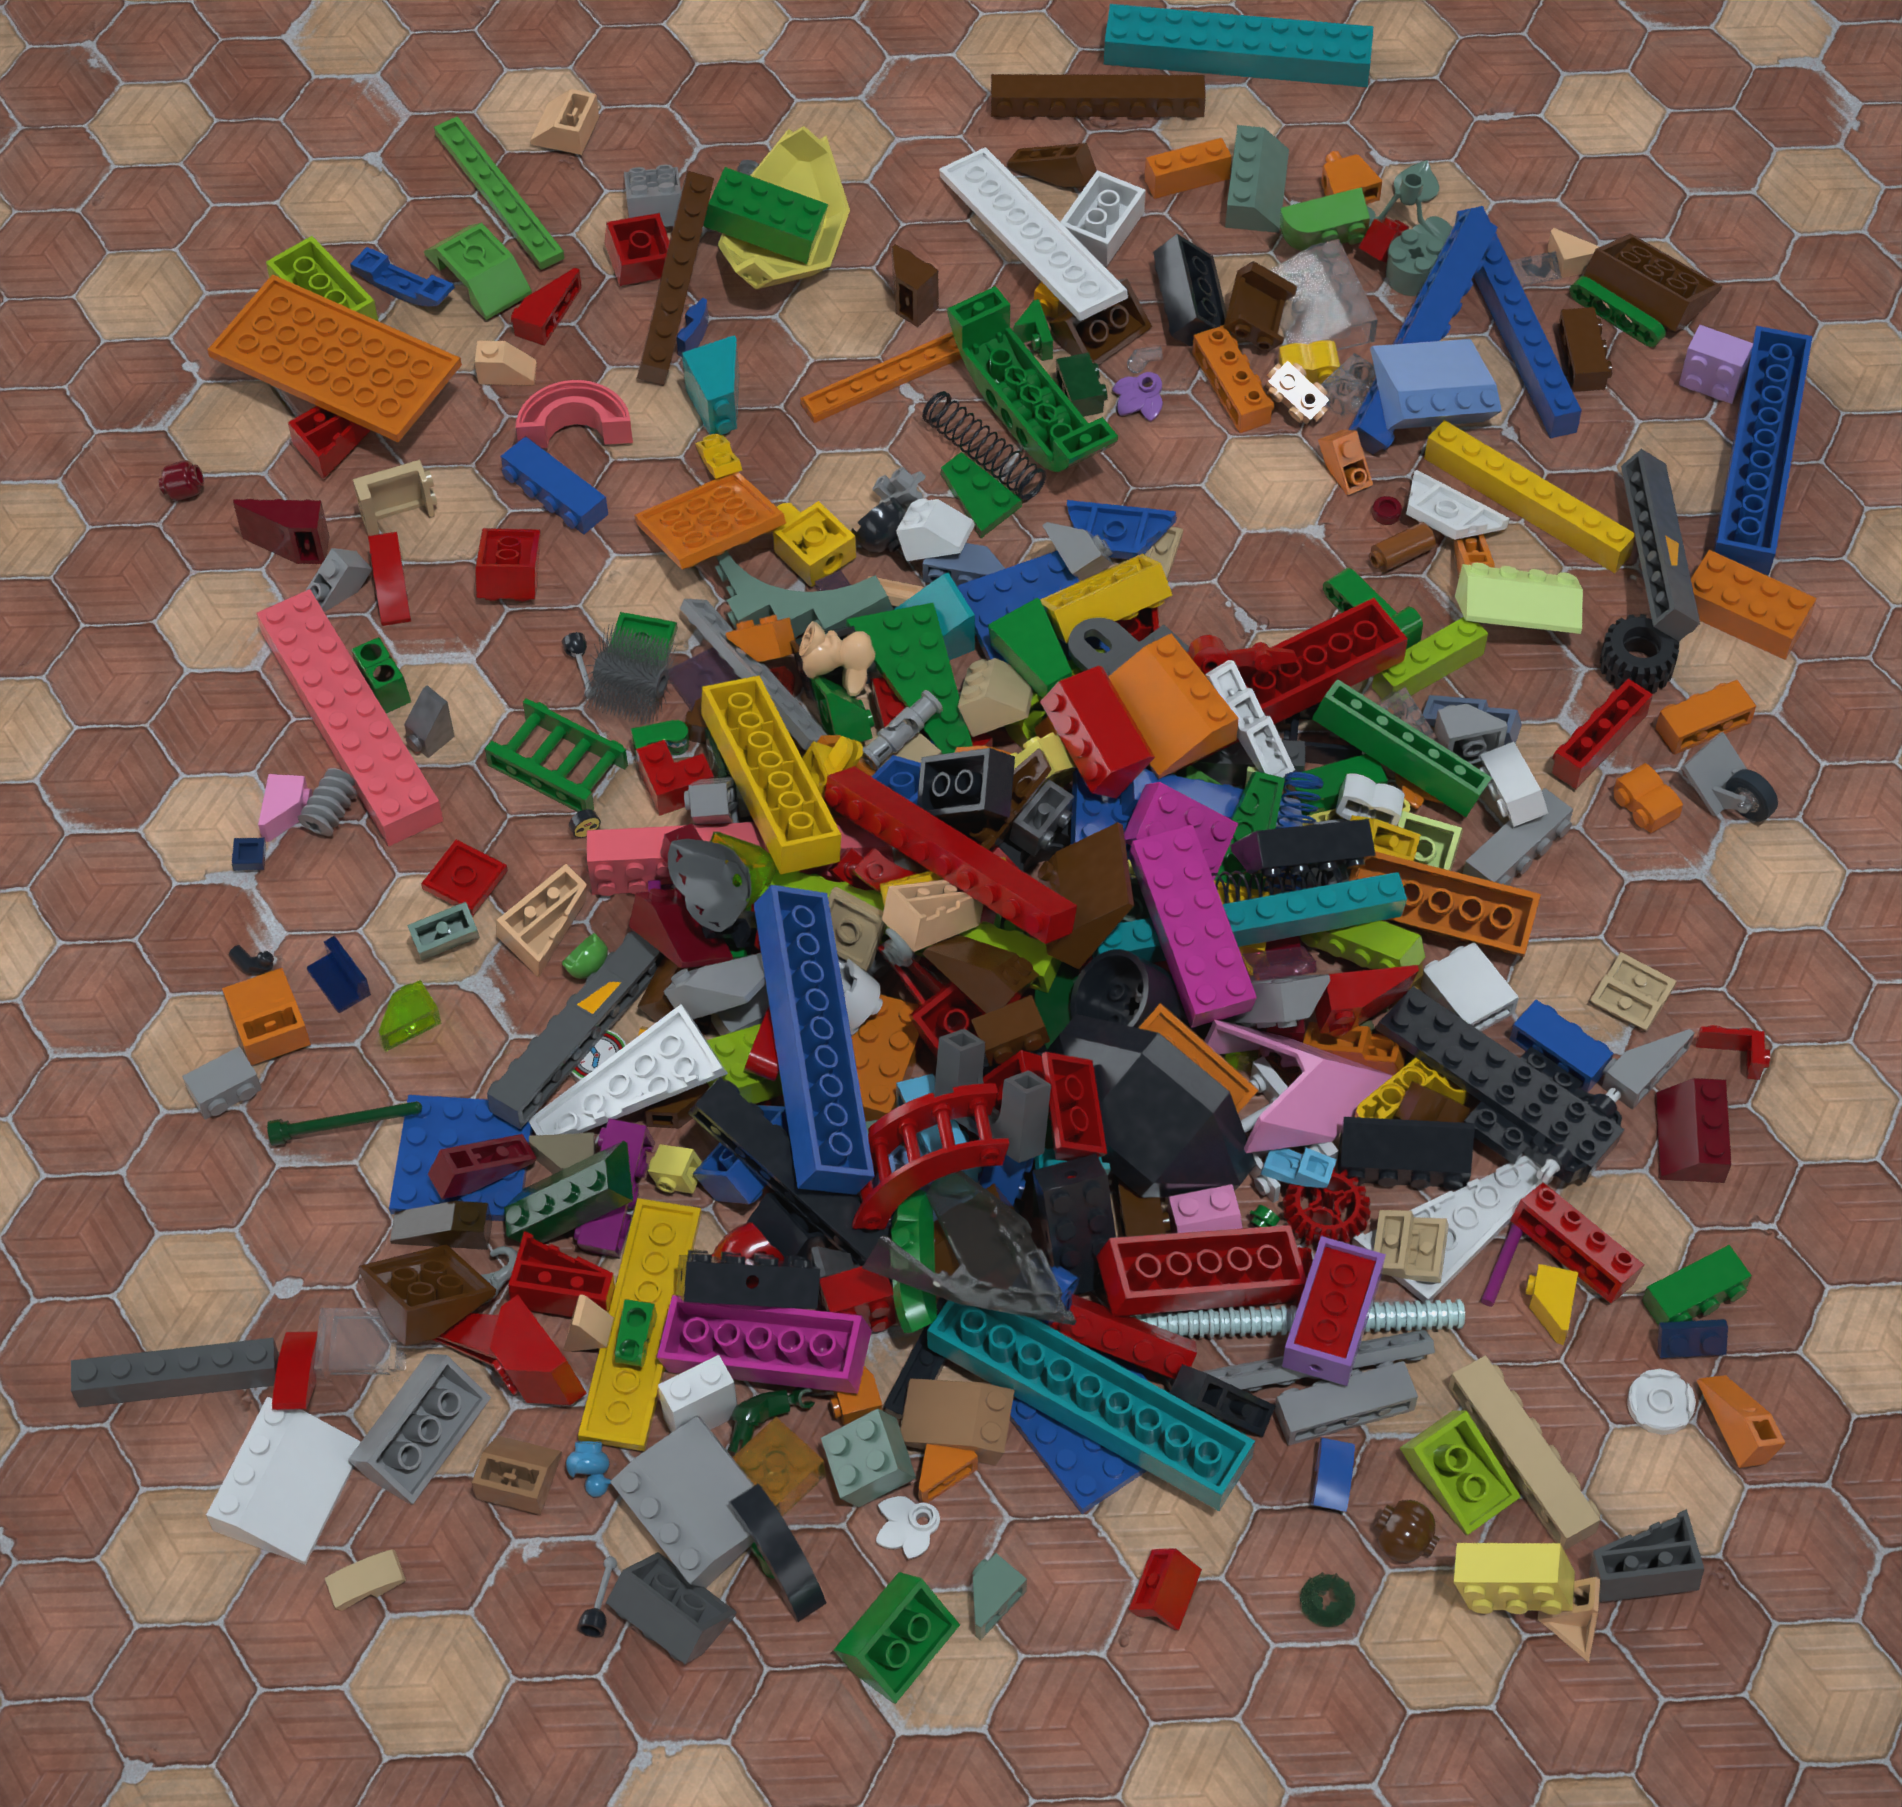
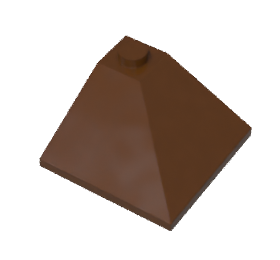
M447 1244L359 1266V1273L389 1331L405 1346H415L421 1342L437 1338L496 1295V1288Z

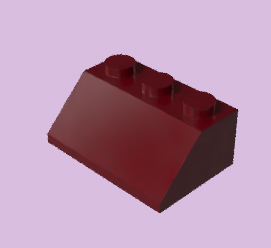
M1693 1078L1656 1092L1660 1180L1725 1183L1732 1165L1726 1080Z

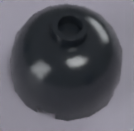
M896 497L889 498L892 503L888 506L882 502L857 522L861 526L857 532L853 528L851 529V532L855 535L856 542L862 548L870 552L881 553L887 549L890 552H894L901 546L896 530L906 511Z

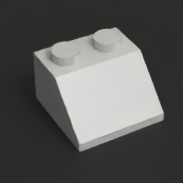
M923 498L910 504L896 532L906 561L961 553L975 525L972 519L939 499L927 500Z

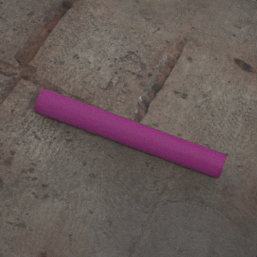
M1514 1223L1511 1225L1481 1299L1482 1304L1492 1307L1495 1303L1523 1233Z

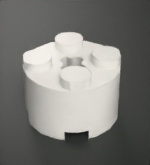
M847 959L846 963L842 964L839 962L850 1032L851 1035H854L860 1025L870 1015H875L880 1011L883 1000L879 998L881 993L880 984L853 961Z

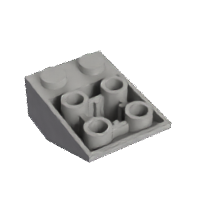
M659 165L656 169L645 170L643 167L631 168L629 172H624L629 218L660 213L664 227L673 226L681 195L678 167Z

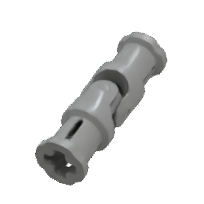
M924 690L921 693L922 697L910 708L905 707L889 723V726L882 728L877 733L878 737L866 748L863 747L862 759L872 769L878 770L880 763L891 753H897L904 746V743L919 733L925 727L924 723L935 713L940 714L943 711L941 703L932 693Z

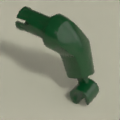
M797 1387L791 1395L787 1394L786 1389L756 1395L736 1405L731 1415L736 1422L728 1450L737 1453L739 1441L743 1439L740 1454L749 1455L755 1425L759 1426V1423H764L769 1417L790 1412V1405L792 1404L803 1408L813 1407L815 1402L801 1401V1397L805 1392H812L813 1390Z

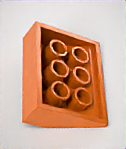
M1172 633L1143 647L1108 676L1155 756L1148 766L1158 779L1237 740L1239 718Z

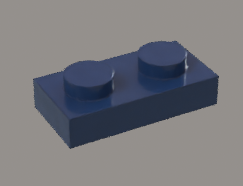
M1725 1319L1659 1323L1658 1354L1660 1358L1726 1355L1728 1324Z

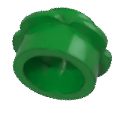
M1261 1204L1257 1206L1255 1211H1250V1215L1253 1217L1250 1223L1255 1228L1276 1226L1280 1221V1218L1273 1211Z

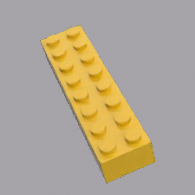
M760 675L703 686L701 715L780 875L840 862L841 833Z

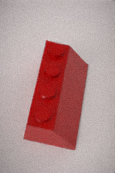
M1102 666L1093 667L1059 681L1040 701L1093 794L1117 798L1155 758Z

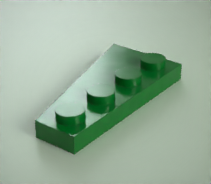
M1258 771L1252 772L1231 817V820L1239 824L1230 845L1255 831L1276 828L1285 778ZM1230 845L1221 863L1218 875L1223 872L1231 874L1234 871L1243 873L1246 870L1232 853ZM1246 873L1244 874V876L1249 885L1250 877L1252 875ZM1261 873V874H1255L1256 877H1257L1258 880H1259V883H1260L1261 877H1262V873ZM1240 874L1233 875V878L1236 881L1237 886L1239 878L1241 876ZM1223 875L1221 877L1224 883H1227L1229 878L1228 875ZM1253 877L1251 889L1258 890L1256 880ZM1242 878L1240 886L1246 887L1245 882ZM1264 878L1262 891L1264 890L1266 878Z

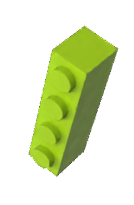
M1464 617L1406 649L1404 661L1374 675L1372 689L1391 708L1483 655L1488 632L1478 622L1465 621Z
M1382 920L1300 935L1302 942L1310 947H1317L1331 953L1335 957L1345 958L1361 967H1368L1370 969L1419 965L1426 957L1421 935Z

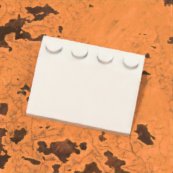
M267 1397L206 1514L212 1530L306 1565L355 1467L348 1459L361 1441L302 1409L272 1410V1398Z

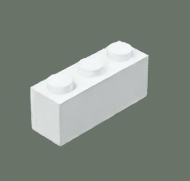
M1515 742L1480 755L1483 767L1479 769L1492 777L1488 784L1493 801L1497 802L1502 817L1508 816L1513 827L1548 814L1541 788Z

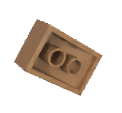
M909 1379L900 1426L905 1445L923 1450L926 1449V1444L971 1450L978 1455V1462L996 1466L1005 1451L1014 1390L982 1382Z

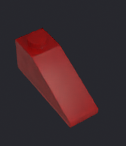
M571 269L523 299L520 306L516 307L511 315L515 336L543 346L546 345L582 289L580 269Z

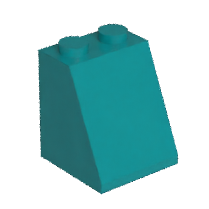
M733 335L682 353L685 390L709 435L726 434L737 429L740 374L737 339Z
M949 573L941 575L894 609L934 603L949 661L975 650V614Z

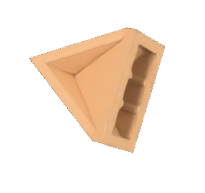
M1597 1577L1574 1581L1572 1611H1562L1560 1614L1555 1615L1538 1611V1621L1550 1629L1588 1663L1599 1607L1600 1579Z

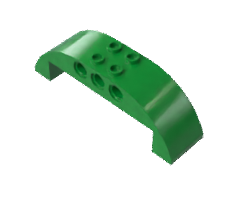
M996 286L947 308L955 342L975 385L999 419L1037 463L1053 472H1061L1117 443L1118 435L1103 417L1091 423L1086 421L1011 329L1010 303Z

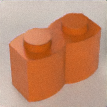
M1644 763L1616 779L1613 790L1614 798L1620 806L1633 813V819L1639 827L1653 833L1680 817L1683 808L1681 799L1669 786L1663 783L1657 772L1648 764Z

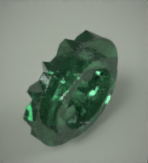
M1321 1572L1318 1576L1309 1577L1303 1586L1300 1594V1605L1306 1617L1313 1623L1324 1627H1334L1343 1624L1351 1617L1355 1608V1593L1350 1587L1349 1581H1344L1337 1573L1330 1575ZM1331 1588L1333 1589V1599L1337 1600V1602L1331 1601L1326 1610H1323V1598L1319 1594L1325 1595Z

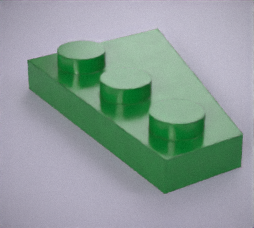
M962 452L941 467V476L954 497L959 499L965 509L966 516L974 521L976 532L980 538H983L1022 507V499Z

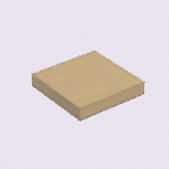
M835 887L831 890L828 900L837 954L840 958L846 961L850 959L861 969L868 971L872 967L878 950L877 947L880 945L887 926L882 921L883 911Z

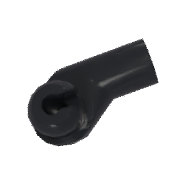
M236 945L228 954L239 968L247 974L267 973L273 967L274 956L268 951L259 952L257 956L251 957L240 945Z

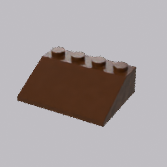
M1631 233L1595 249L1584 273L1585 277L1590 278L1656 319L1665 330L1675 332L1686 327L1723 287Z
M1119 822L1055 852L1048 862L1045 861L1038 871L1040 883L1077 905L1072 933L1046 944L1047 955L1077 969L1081 968L1134 906L1123 824Z

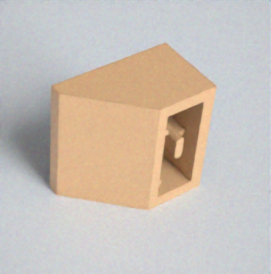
M570 89L548 102L530 140L531 144L582 155L599 118L597 95Z

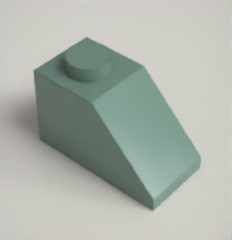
M997 1553L989 1560L983 1559L972 1573L975 1636L980 1641L1027 1592V1579Z

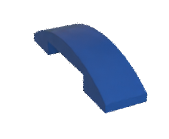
M366 247L350 264L351 269L375 287L400 300L420 306H438L455 288L453 283L437 276L431 275L428 279H425L392 265L387 255L369 247Z

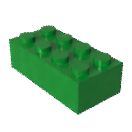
M724 167L708 203L703 226L807 264L823 227L828 204Z

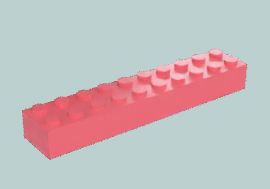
M310 589L257 612L256 615L263 637L341 768L354 779L355 786L353 788L356 790L357 795L388 847L443 822L438 798Z
M847 817L833 818L841 833L840 856L847 848H853L864 858L872 848H875L894 863L891 845ZM755 822L694 825L703 841L722 844L732 849L740 857L744 865L752 870L754 875L753 887L760 888L771 865H775ZM683 826L587 830V865L592 895L611 896L621 893L636 894L637 892H647L648 881L660 880L661 885L673 884L668 866L662 858L660 851L664 834ZM832 864L798 871L809 875L818 874L826 880L840 882L828 871Z

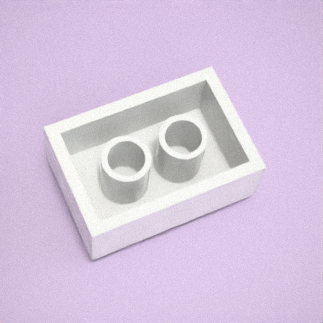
M1096 171L1060 223L1102 265L1107 267L1144 214L1146 190Z

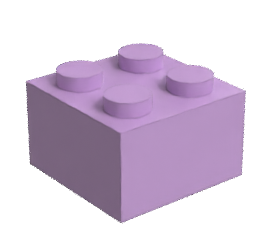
M1699 325L1688 347L1679 385L1732 404L1744 380L1753 343Z

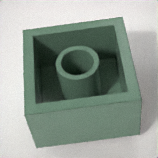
M876 1409L821 1438L839 1497L850 1504L861 1507L916 1479L897 1418L880 1409Z

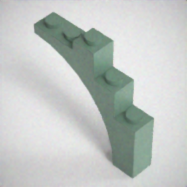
M726 550L723 554L716 556L719 565L715 566L719 577L722 582L728 580L730 583L726 589L731 598L727 599V602L732 611L728 612L727 615L735 629L737 628V623L753 620L754 625L760 624V618L777 614L778 620L790 617L794 637L805 633L812 621L817 622L826 631L847 627L846 619L894 610L888 595L876 575L854 585L834 590L794 591L768 585L749 575L734 562Z

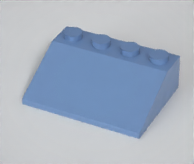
M1471 339L1370 347L1387 430L1439 426L1444 420L1451 424L1485 422L1502 412L1497 385Z

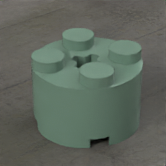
M1413 229L1404 230L1402 235L1395 238L1389 246L1385 272L1392 289L1403 295L1418 296V292L1422 289L1443 248L1442 241Z

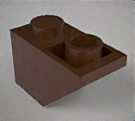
M706 1082L645 1107L647 1127L681 1128L693 1119L687 1112L710 1088L708 1083Z

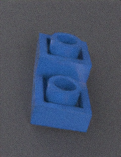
M704 298L697 304L692 305L685 314L686 327L679 331L676 338L678 356L682 357L683 352L697 348L706 333L709 317L707 300Z
M1321 1437L1315 1467L1317 1475L1311 1505L1347 1512L1355 1444Z

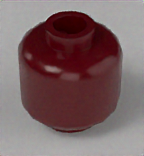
M183 460L166 465L162 470V478H159L158 482L160 490L164 495L168 494L174 501H181L197 496L200 493L201 487L204 486V477L197 464L194 465L189 460Z

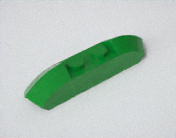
M920 1189L912 1193L897 1207L892 1218L893 1296L897 1316L904 1333H913L937 1319L933 1203L928 1192Z

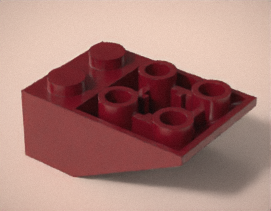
M310 499L233 500L244 540L296 564H322L327 557L330 536L321 501Z

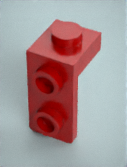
M1718 1025L1700 1027L1696 1038L1697 1048L1746 1051L1747 1079L1760 1080L1764 1068H1769L1770 1049H1765V1031H1756L1751 1028H1722Z

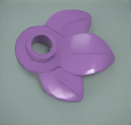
M1145 372L1138 377H1124L1120 379L1112 388V391L1120 396L1117 403L1119 416L1129 415L1141 410L1143 416L1149 422L1153 421L1163 406L1160 396L1162 390L1161 378L1153 372ZM1148 382L1153 383L1150 387L1143 386L1145 383Z

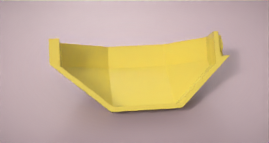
M805 126L794 132L788 129L750 176L828 204L823 227L807 264L722 233L718 247L734 271L755 289L811 277L830 267L850 212L827 136L818 139Z

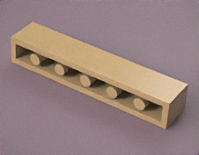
M1485 1355L1453 1372L1448 1388L1463 1410H1467L1494 1455L1555 1543H1560L1563 1549L1566 1550L1595 1534L1601 1520L1598 1508L1591 1500L1587 1501L1580 1491L1581 1487L1575 1475L1571 1472L1568 1473L1561 1464V1457L1557 1449L1553 1445L1547 1444L1542 1436V1430L1538 1422L1534 1418H1529L1523 1409V1403L1519 1395L1515 1391H1510L1505 1384L1501 1369L1496 1364H1491Z

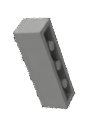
M1544 788L1542 794L1548 814L1513 827L1509 820L1465 861L1463 874L1510 886L1513 878L1518 873L1524 874L1529 869L1533 859L1538 854L1543 856L1550 849L1553 840L1558 836L1562 838L1567 834L1572 826L1570 820L1573 809Z
M1404 1361L1398 1363L1384 1362L1375 1369L1366 1372L1360 1370L1352 1371L1348 1386L1324 1379L1314 1383L1309 1388L1301 1390L1298 1388L1288 1389L1282 1392L1280 1396H1277L1275 1413L1287 1445L1290 1446L1414 1411L1418 1395Z

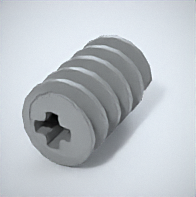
M336 768L328 769L325 772L324 778L320 780L318 787L315 788L313 796L308 799L307 805L302 808L301 815L298 816L299 822L314 833L332 836L334 832L332 827H337L340 822L338 817H344V808H349L351 806L350 799H354L357 796L356 790L352 787L355 786L354 779L342 770Z

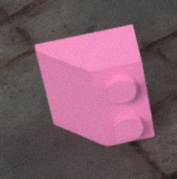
M1232 1184L1170 1196L1168 1198L1167 1212L1172 1233L1242 1229L1241 1214Z

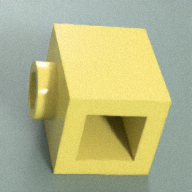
M660 1144L655 1156L650 1161L648 1172L655 1181L656 1186L664 1192L673 1193L678 1191L693 1194L698 1183L693 1173L702 1162L694 1149Z

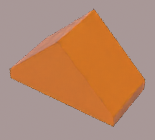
M926 1444L918 1488L919 1502L929 1503L977 1471L978 1455L971 1450Z

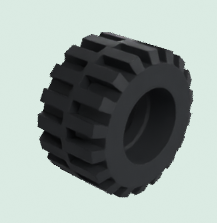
M1634 614L1627 615L1626 620L1621 617L1616 620V624H1612L1609 627L1608 633L1605 635L1599 664H1601L1600 670L1602 674H1606L1605 679L1608 683H1615L1614 688L1619 689L1629 678L1651 694L1655 693L1658 687L1663 689L1667 685V681H1670L1679 654V641L1655 628L1652 619L1646 618L1645 614H1640L1639 617H1635ZM1629 652H1642L1648 655L1649 658L1636 657Z

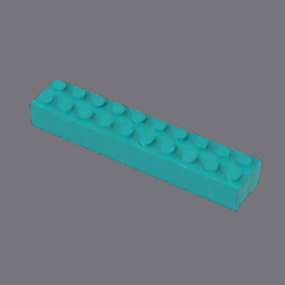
M1110 4L1104 45V65L1368 88L1374 26Z
M964 1279L961 1280L937 1315V1319L927 1330L929 1349L995 1386L1014 1390L1016 1398L1217 1511L1221 1510L1253 1458L1255 1440Z

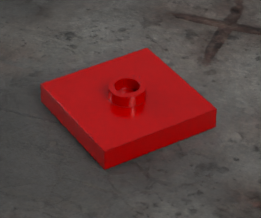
M456 839L423 880L421 886L423 890L454 906L466 902L471 915L474 916L507 873L508 868L506 864Z

